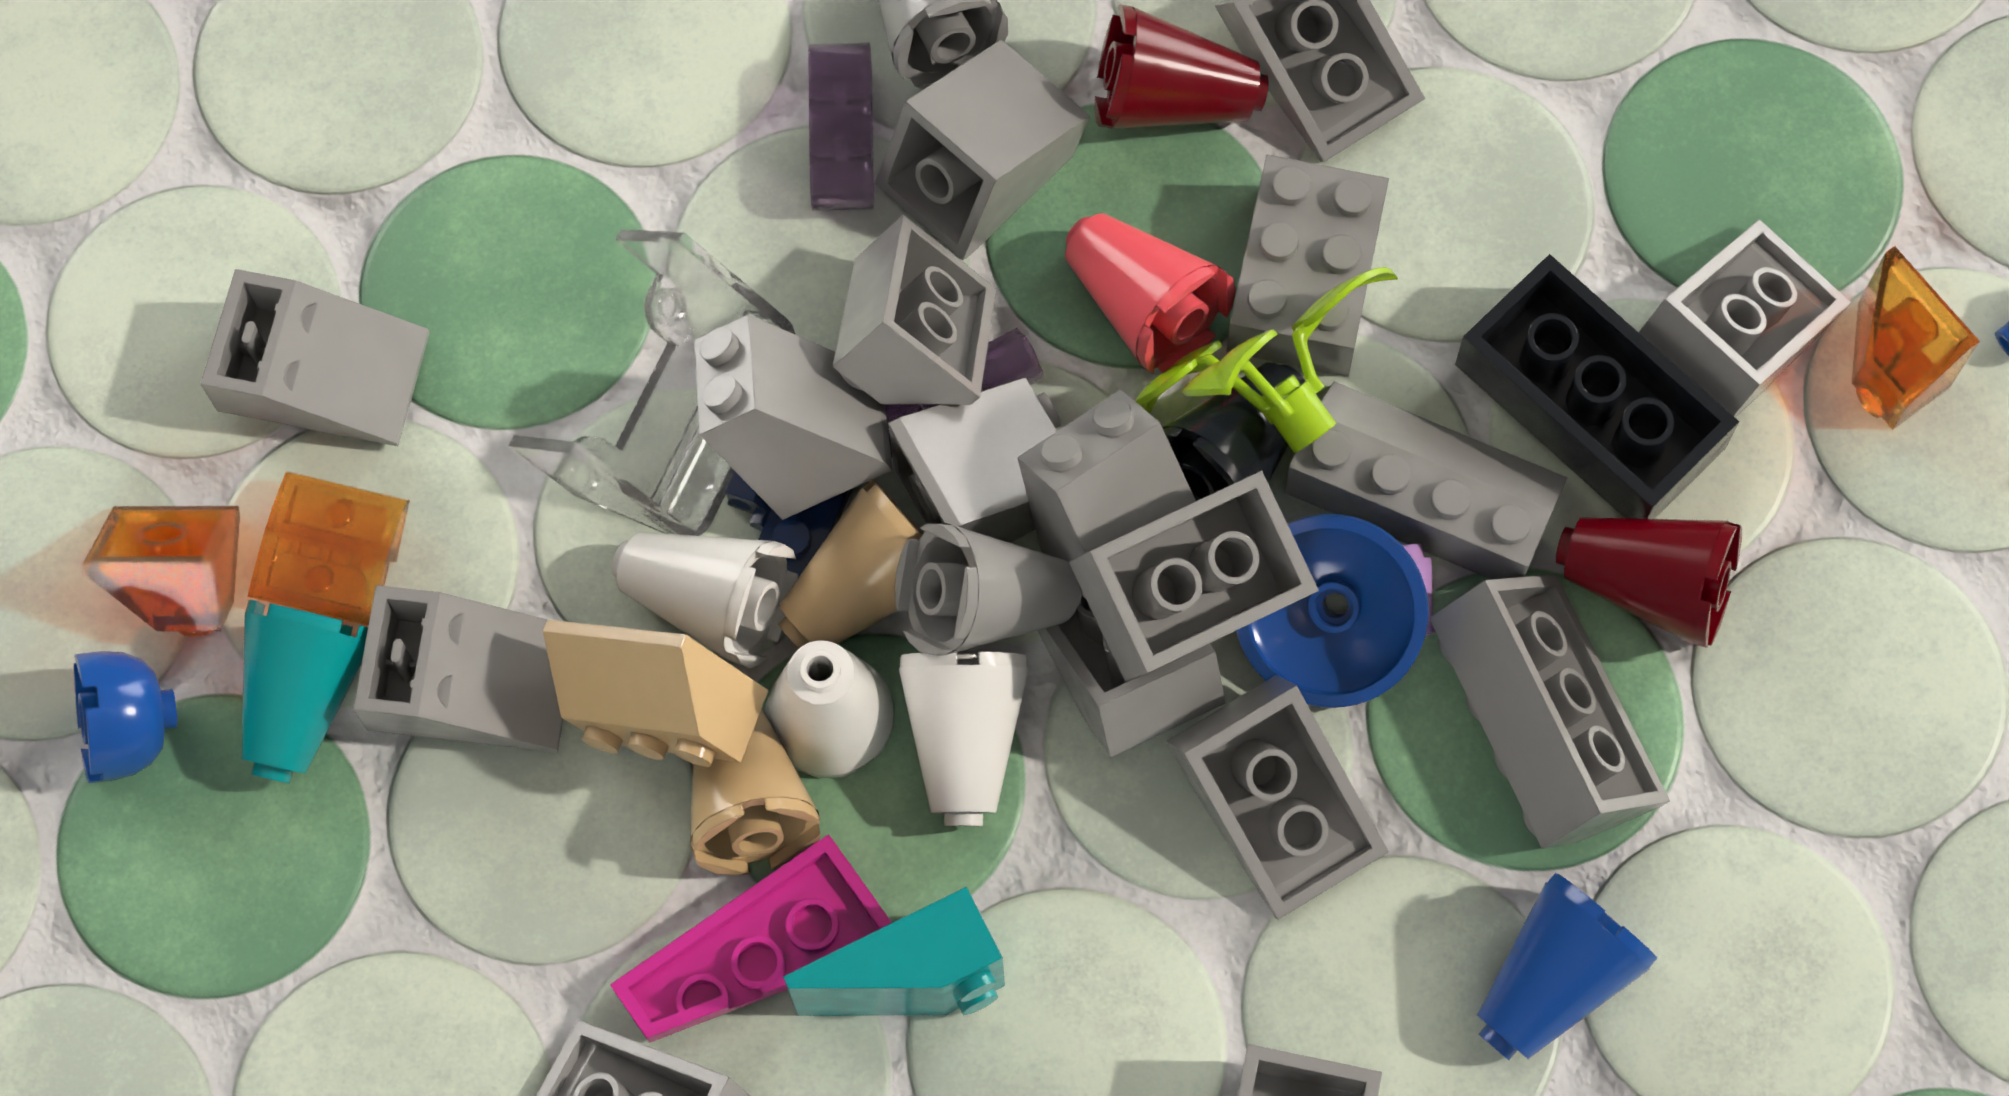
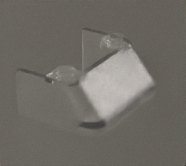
M620 230L615 240L656 273L645 297L644 312L650 328L666 341L667 345L616 445L614 446L608 440L596 436H582L572 442L513 435L508 447L578 498L664 534L700 536L710 527L735 471L699 435L694 340L748 314L795 334L791 322L685 232Z

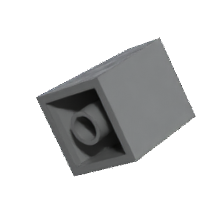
M999 40L905 101L875 184L961 260H964L977 250L1073 157L1090 115L1003 40Z
M749 314L694 340L699 435L782 520L892 471L886 404H880L865 391L853 388L842 378L840 373L832 367L835 356L834 351Z
M1026 378L982 391L980 398L972 405L941 404L900 417L888 423L894 469L925 524L948 523L1009 543L1035 530L1017 457L1057 431L1056 428L1061 426V421L1047 394L1043 392L1036 396Z
M1121 389L1017 457L1041 553L1058 557L1068 562L1196 502L1160 422Z

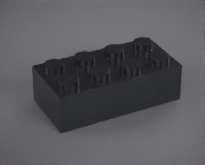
M1550 254L1463 336L1455 363L1464 374L1624 518L1655 519L1726 449L1739 424V421Z

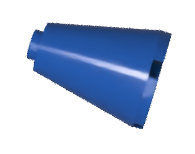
M1555 873L1548 882H1545L1477 1013V1016L1486 1023L1478 1035L1507 1060H1510L1517 1051L1527 1059L1531 1058L1649 971V968L1658 959L1627 928L1621 927L1605 913L1606 910L1560 874Z

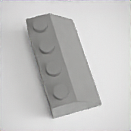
M1334 381L1321 402L1337 423L1317 440L1295 453L1289 466L1284 493L1333 514L1347 515L1368 521L1382 528L1400 542L1408 545L1422 544L1424 552L1486 578L1525 577L1568 477Z
M1556 574L1484 580L1429 618L1439 637V648L1446 660L1452 664L1467 694L1466 702L1473 716L1480 721L1493 747L1496 765L1500 772L1509 780L1523 809L1524 822L1529 831L1537 837L1542 849L1580 842L1670 802Z

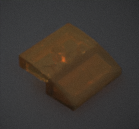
M287 471L269 515L247 597L368 626L376 585L385 586L389 564L397 562L410 500Z

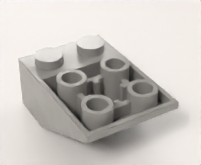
M235 269L201 380V386L218 412L398 446L430 331L425 327L296 280Z
M376 585L353 710L367 731L558 752L563 718H561L543 636V629L548 619L441 592Z

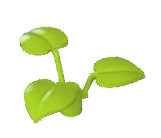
M1379 267L1360 273L1325 293L1292 325V338L1305 379L1301 384L1292 374L1275 387H1272L1249 361L1268 341L1278 335L1272 329L1239 344L1228 352L1221 361L1211 355L1223 347L1219 340L1192 351L1151 381L1137 396L1135 402L1151 414L1153 406L1162 393L1176 384L1185 375L1200 372L1181 390L1185 397L1230 395L1233 388L1260 410L1271 425L1274 424L1293 452L1297 453L1317 440L1337 423L1316 395L1325 386L1315 373L1307 345L1308 338L1325 315L1354 289L1373 282L1398 280V277L1392 269L1386 267ZM1240 371L1248 377L1263 396L1259 395L1238 377Z

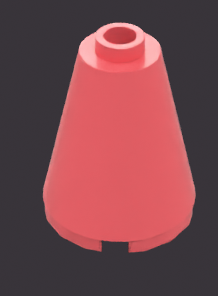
M1100 213L1092 217L1080 219L1073 225L1067 235L1065 251L1067 263L1139 364L1153 374L1155 368H1158L1163 373L1182 357L1210 344L1216 335L1208 328L1218 312L1227 318L1233 307L1236 293L1234 280L1221 267L1107 214Z

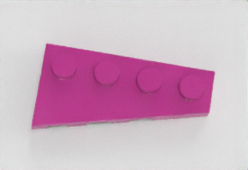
M828 834L611 983L610 986L647 1041L651 1043L786 991L787 987L783 976L892 922Z

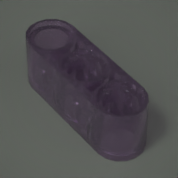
M870 42L809 44V158L812 211L874 209L873 96Z

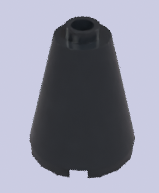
M1268 362L1256 368L1272 387H1275L1292 374H1294L1300 384L1305 381L1296 369L1288 365ZM1246 375L1240 378L1259 395L1263 396ZM1233 388L1230 395H1212L1162 426L1196 501L1260 471H1263L1269 483L1288 447L1287 442L1274 424L1271 425L1260 410Z

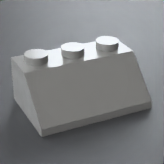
M902 215L854 259L832 367L840 373L850 386L865 391L880 404L972 405L980 398L996 288L905 215Z

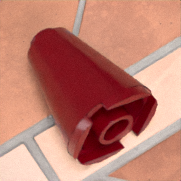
M1122 4L1118 6L1120 16L1112 15L1098 67L1097 78L1103 79L1104 90H1107V98L1095 96V121L1099 127L1115 129L1245 122L1250 119L1253 110L1262 111L1267 98L1269 79L1268 75L1260 74V64L1257 60L1135 7Z
M1581 517L1576 523L1575 528L1565 527L1563 529L1556 551V564L1564 565V578L1694 646L1698 645L1708 648V645L1711 646L1717 636L1729 602L1731 591H1728L1727 587L1731 570L1736 571L1742 542V526L1725 520Z

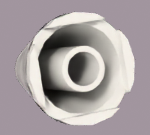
M638 532L629 541L621 543L612 563V572L616 577L618 589L622 593L728 661L746 668L760 665L767 658L757 654L766 640L778 643L784 632L778 623L786 615L782 612L779 605L798 579V574L787 571L786 558L796 559L794 551L785 544L767 540Z
M821 640L807 643L793 654L771 687L766 702L765 714L795 770L816 778H841L855 773L856 769L862 767L873 758L875 759L884 750L893 729L894 707L886 682L871 665L836 643Z
M957 652L949 653L948 655L903 654L900 657L899 674L931 813L944 814V826H983V814L996 813L1028 674L1027 655L1004 652H979V655L957 654Z

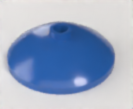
M1319 514L1288 523L1289 529L1319 591L1236 630L1240 645L1248 661L1265 681L1277 674L1297 685L1308 705L1327 708L1348 707L1380 696L1391 689L1408 672L1415 662L1426 637L1429 618L1428 597L1422 575L1408 551L1392 535L1382 528L1357 517L1340 514ZM1332 593L1343 595L1348 602L1347 612L1343 614L1331 612L1326 605L1327 595Z

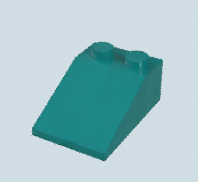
M967 886L783 976L798 1016L947 1015L959 1008L963 1015H969L997 1000L996 990L1005 986L1003 957Z

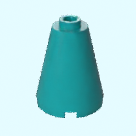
M248 600L244 617L241 759L254 762L251 775L290 784L293 771L306 774L361 667L368 627L359 625L357 636L352 637L353 626L342 624L343 620L271 603L269 604L267 616H264L265 605L256 600Z

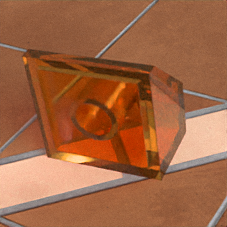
M1896 246L1884 254L1858 302L1852 384L1856 388V394L1862 406L1872 416L1876 418L1882 417L1892 430L1948 390L1980 342Z
M113 506L83 562L85 575L156 631H178L181 635L189 637L203 636L213 631H221L234 603L240 525L239 506Z

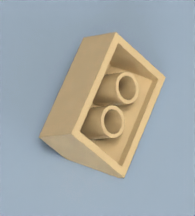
M547 620L543 629V636L561 718L584 732L582 737L584 743L612 754H617L621 746L628 747L642 756L655 760H664L666 753H673L685 761L705 767L711 766L713 759L741 763L768 690L686 634Z

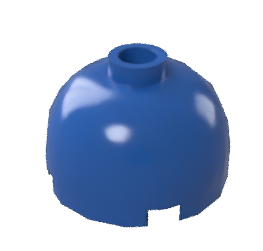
M111 651L75 654L76 663L73 665L76 715L78 729L81 728L84 745L88 744V749H81L88 783L113 781L136 775L150 766L163 749L165 729L177 728V709L173 689L161 690L154 670L141 658L130 654Z

